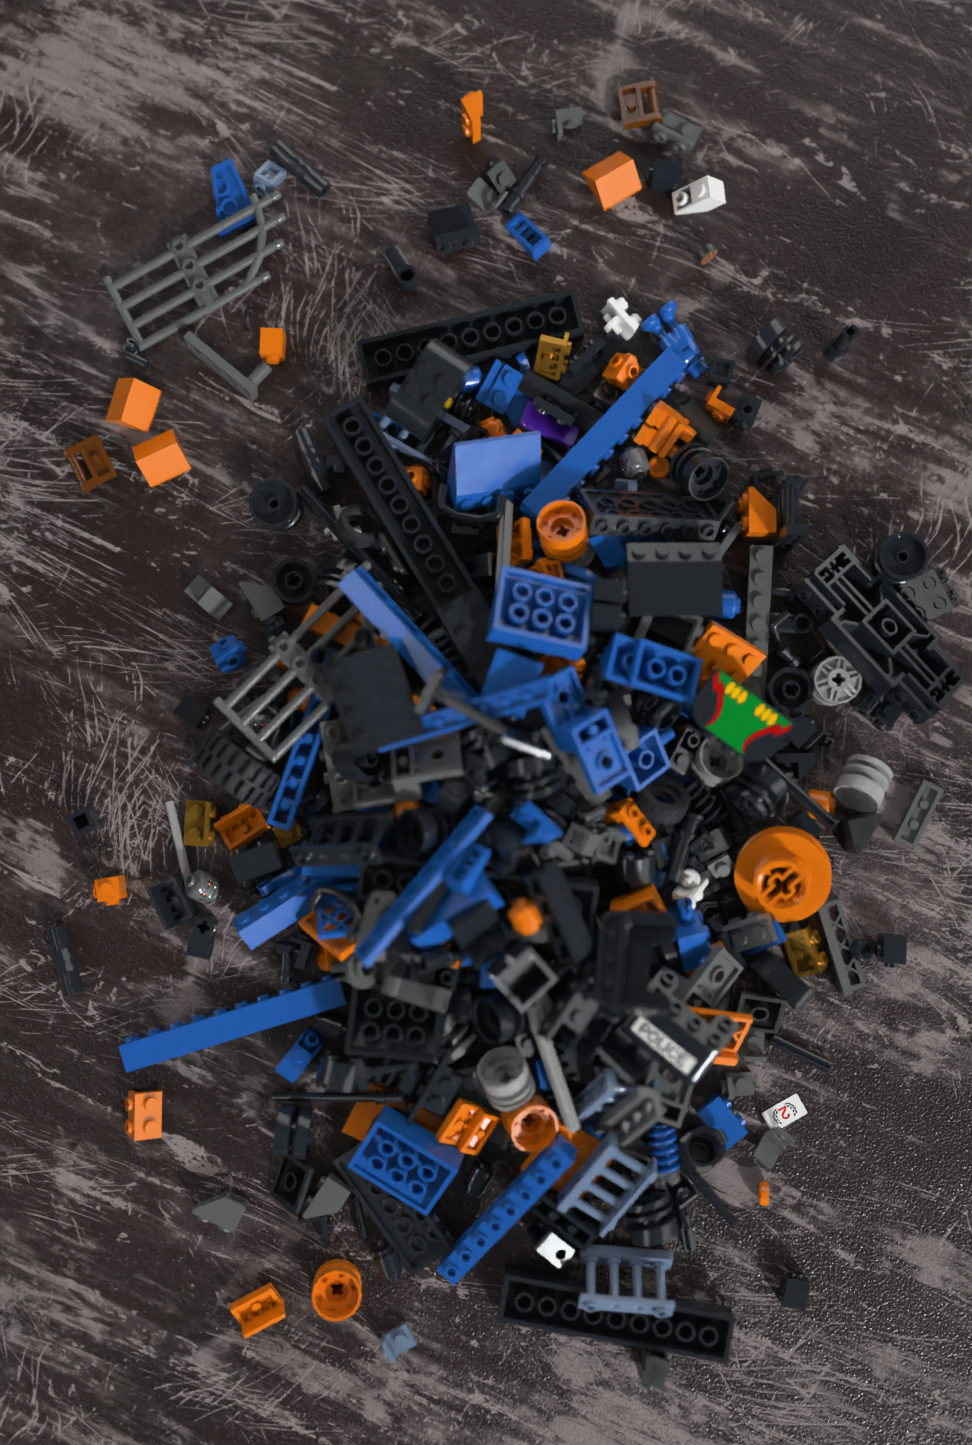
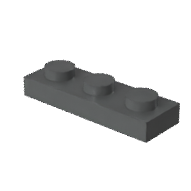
M921 779L892 840L911 850H915L944 789Z

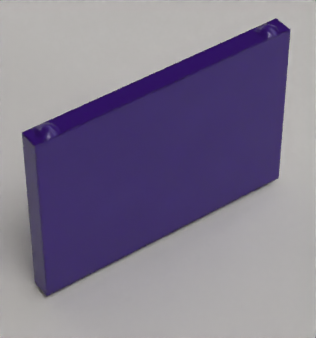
M529 398L518 425L531 431L539 430L542 436L572 449L580 426L575 423L572 426L567 425L566 427L560 425L555 421L554 416L550 414L543 415L535 409L536 406L532 404L534 400Z

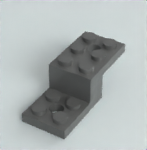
M460 732L437 735L391 749V761L387 762L386 770L381 778L373 781L353 782L354 809L360 810L423 799V781L464 775ZM438 754L444 755L441 759H433ZM377 782H381V783H382V784H381L379 787H377V788H371V787L374 785V783H377Z
M716 944L689 980L669 968L679 980V985L672 995L688 1007L713 1010V1007L720 1001L744 968L722 946Z
M655 1060L648 1069L644 1084H638V1087H644L653 1078H657L661 1091L660 1102L663 1116L658 1121L680 1128L694 1085H687L678 1078L674 1081L666 1080L665 1075L668 1070ZM641 1134L620 1150L627 1155L648 1162L653 1157L656 1159V1156L649 1155V1151L654 1150L655 1147L649 1146V1141H642L640 1138Z

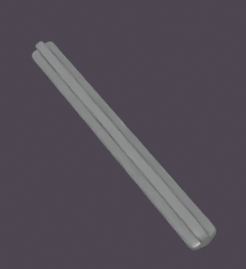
M534 1002L526 1011L566 1129L574 1133L580 1129V1123L552 1040L548 1042L536 1034L544 1017L540 1005Z

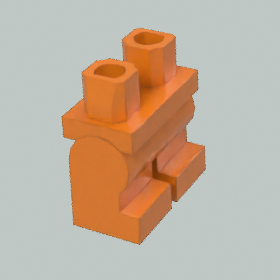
M661 400L654 407L633 441L639 445L647 446L652 452L659 454L658 456L662 459L666 456L672 459L678 449L681 448V446L676 444L677 440L680 438L688 444L697 432L688 425L690 420L685 417L683 418L682 415Z

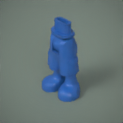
M671 300L658 311L657 315H651L640 326L644 331L652 332L659 337L660 341L658 344L663 350L669 347L688 364L685 372H689L696 379L708 367L703 360L705 358L693 340V335L686 324H678L674 312L677 309V304L674 300ZM660 319L669 327L672 333L666 332L661 325Z

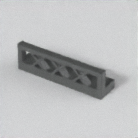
M837 898L824 902L815 912V917L838 992L843 996L853 994L852 990L866 987L859 961L855 960L851 954L850 948L853 941L840 899ZM833 905L836 906L838 912L834 921L830 919L827 907ZM835 926L843 929L844 937L840 943L837 942L834 932ZM842 948L850 951L851 958L847 965L844 964L841 955ZM849 969L857 974L858 983L850 984L847 974Z
M636 1087L592 1124L593 1133L607 1135L610 1131L615 1134L618 1132V1147L621 1150L663 1117L659 1089Z

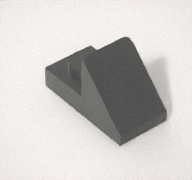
M199 574L184 590L198 605L218 621L233 606L227 598Z

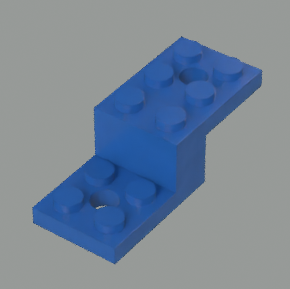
M570 665L549 676L556 700L541 704L540 708L558 751L576 753L592 794L599 795L633 773L608 709L587 708L582 705L581 699L584 691L573 665ZM561 691L565 697L562 704L558 700V695ZM604 756L607 758V764L605 768H603L601 764V760Z

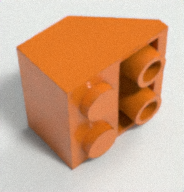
M748 487L740 499L737 500V512H741V521H738V524L742 527L738 534H741V541H768L777 532L776 509L754 487Z

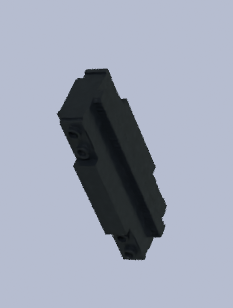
M844 544L842 546L839 545L823 560L824 562L792 591L822 623L818 630L881 697L887 693L916 725L922 724L942 709L946 701L964 683L967 676L937 645L941 638L880 573L873 576Z

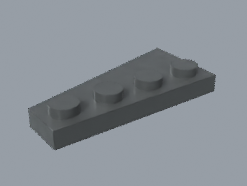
M548 725L536 731V733L545 736V740L551 746L553 755L557 754L563 762L562 768L566 773L572 774L575 778V785L592 807L599 805L612 796L609 788L599 795L592 794L576 753L558 751Z

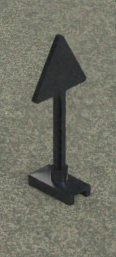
M442 665L439 669H434L414 711L423 715L430 711L435 700L441 704L445 703L494 732L502 734L499 739L501 742L549 760L551 759L552 754L518 726L514 725L508 729L499 721L452 696L449 691L442 688L450 670Z

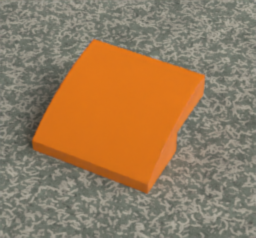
M459 1098L435 1137L439 1142L455 1145L460 1152L477 1156L501 1117L476 1103Z

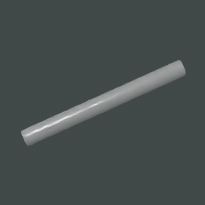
M173 800L165 802V807L185 883L191 871Z

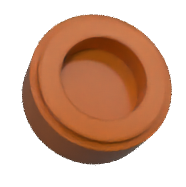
M654 456L650 459L648 474L654 479L664 478L669 472V461L659 456Z
M760 1181L758 1184L759 1205L768 1206L769 1182Z

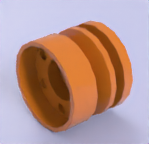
M559 500L547 504L540 511L537 517V530L541 548L545 555L551 560H560V562H571L579 558L586 551L589 544L586 518L581 507L571 501Z
M535 1091L532 1099L518 1110L509 1112L500 1110V1120L514 1144L522 1151H541L548 1147L555 1139L558 1132V1120L550 1106H548L547 1102L538 1092Z
M337 1258L328 1260L316 1272L312 1291L313 1306L318 1314L326 1320H345L353 1315L359 1307L362 1282L360 1272L356 1266L348 1260ZM333 1283H335L336 1285L341 1283V1288L338 1286L333 1288Z

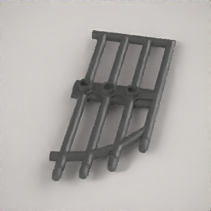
M279 190L273 191L270 195H266L261 199L258 198L256 193L250 195L251 204L190 239H188L186 234L173 238L171 242L166 244L169 249L167 252L115 281H112L110 276L102 279L132 338L136 340L140 352L271 278L268 271L261 273L258 277L256 275L264 257L285 245L281 238L275 240L273 244L270 243L266 246L267 231L286 220L284 213H279L274 218L265 221L262 210L264 207L272 204L273 201H277L282 197ZM255 213L258 226L198 258L193 247ZM257 237L256 252L208 277L204 266ZM175 260L179 270L126 300H122L118 289L168 261ZM250 266L242 285L220 297L218 296L214 285ZM182 278L185 279L189 287L188 290L140 317L132 319L128 311L129 308ZM195 298L200 307L199 309L149 337L142 338L138 330L139 327L189 299Z
M365 561L360 566L368 571L372 565ZM346 570L340 574L339 578L341 580L348 575ZM377 582L378 585L381 588H383V585L380 582ZM340 587L290 636L285 631L278 636L268 647L273 653L225 701L218 697L213 702L273 764L335 703L328 681L310 660L312 650L319 646L325 647L358 613H360L362 627H367L373 631L376 629L372 622L354 604L307 652L296 643L345 594ZM364 632L360 636V642L363 645L370 643V633ZM354 639L335 656L337 660L348 657L357 648ZM280 659L289 670L240 717L232 707ZM297 676L306 686L257 734L248 723ZM313 692L322 703L273 750L264 740Z

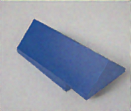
M614 633L599 659L604 679L693 705L703 662L702 659L642 638L636 640L619 633Z
M482 870L467 897L451 890L449 887L447 888L422 927L420 936L411 933L407 929L406 931L414 944L422 950H427L452 937L451 926L458 919L464 918L471 913L477 905L490 901L496 910L504 905L505 902Z

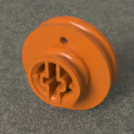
M776 826L757 832L745 842L737 857L734 879L740 898L751 911H760L761 914L770 913L771 919H777L778 922H794L807 918L824 904L831 888L832 870L829 856L816 838L798 828Z

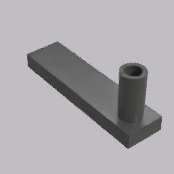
M190 331L183 336L186 348L252 402L258 397L257 386L272 371L266 362L262 361L245 377Z

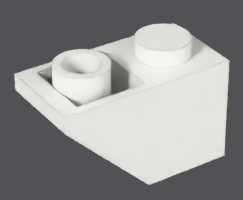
M708 175L672 192L674 214L676 215L706 212L726 203L723 181Z

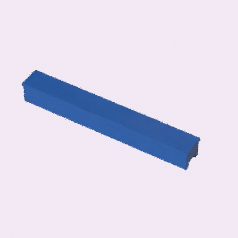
M362 566L353 569L342 581L337 583L390 643L394 642L396 650L426 683H428L434 669H439L442 665L450 670L442 688L461 701L480 697Z

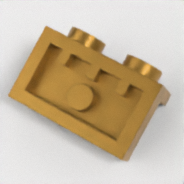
M565 332L563 339L541 334L533 373L559 381L561 372L565 373L568 359L564 357L565 355L569 356L572 342L568 341L569 332Z
M186 800L183 845L211 847L212 842L216 841V829H213V823L217 819L218 807L214 806L215 801Z
M814 924L801 928L795 933L790 931L784 932L787 940L783 943L795 975L803 977L818 974L828 967V957L822 950L820 934L815 929Z

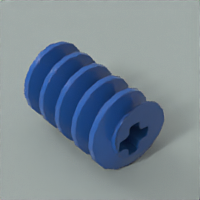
M657 1121L650 1127L653 1128V1131L647 1133V1136L654 1137V1140L649 1141L648 1145L655 1147L654 1150L649 1151V1155L656 1156L658 1174H666L676 1171L680 1167L679 1162L676 1161L679 1158L676 1152L678 1145L674 1142L677 1136L673 1133L676 1127Z

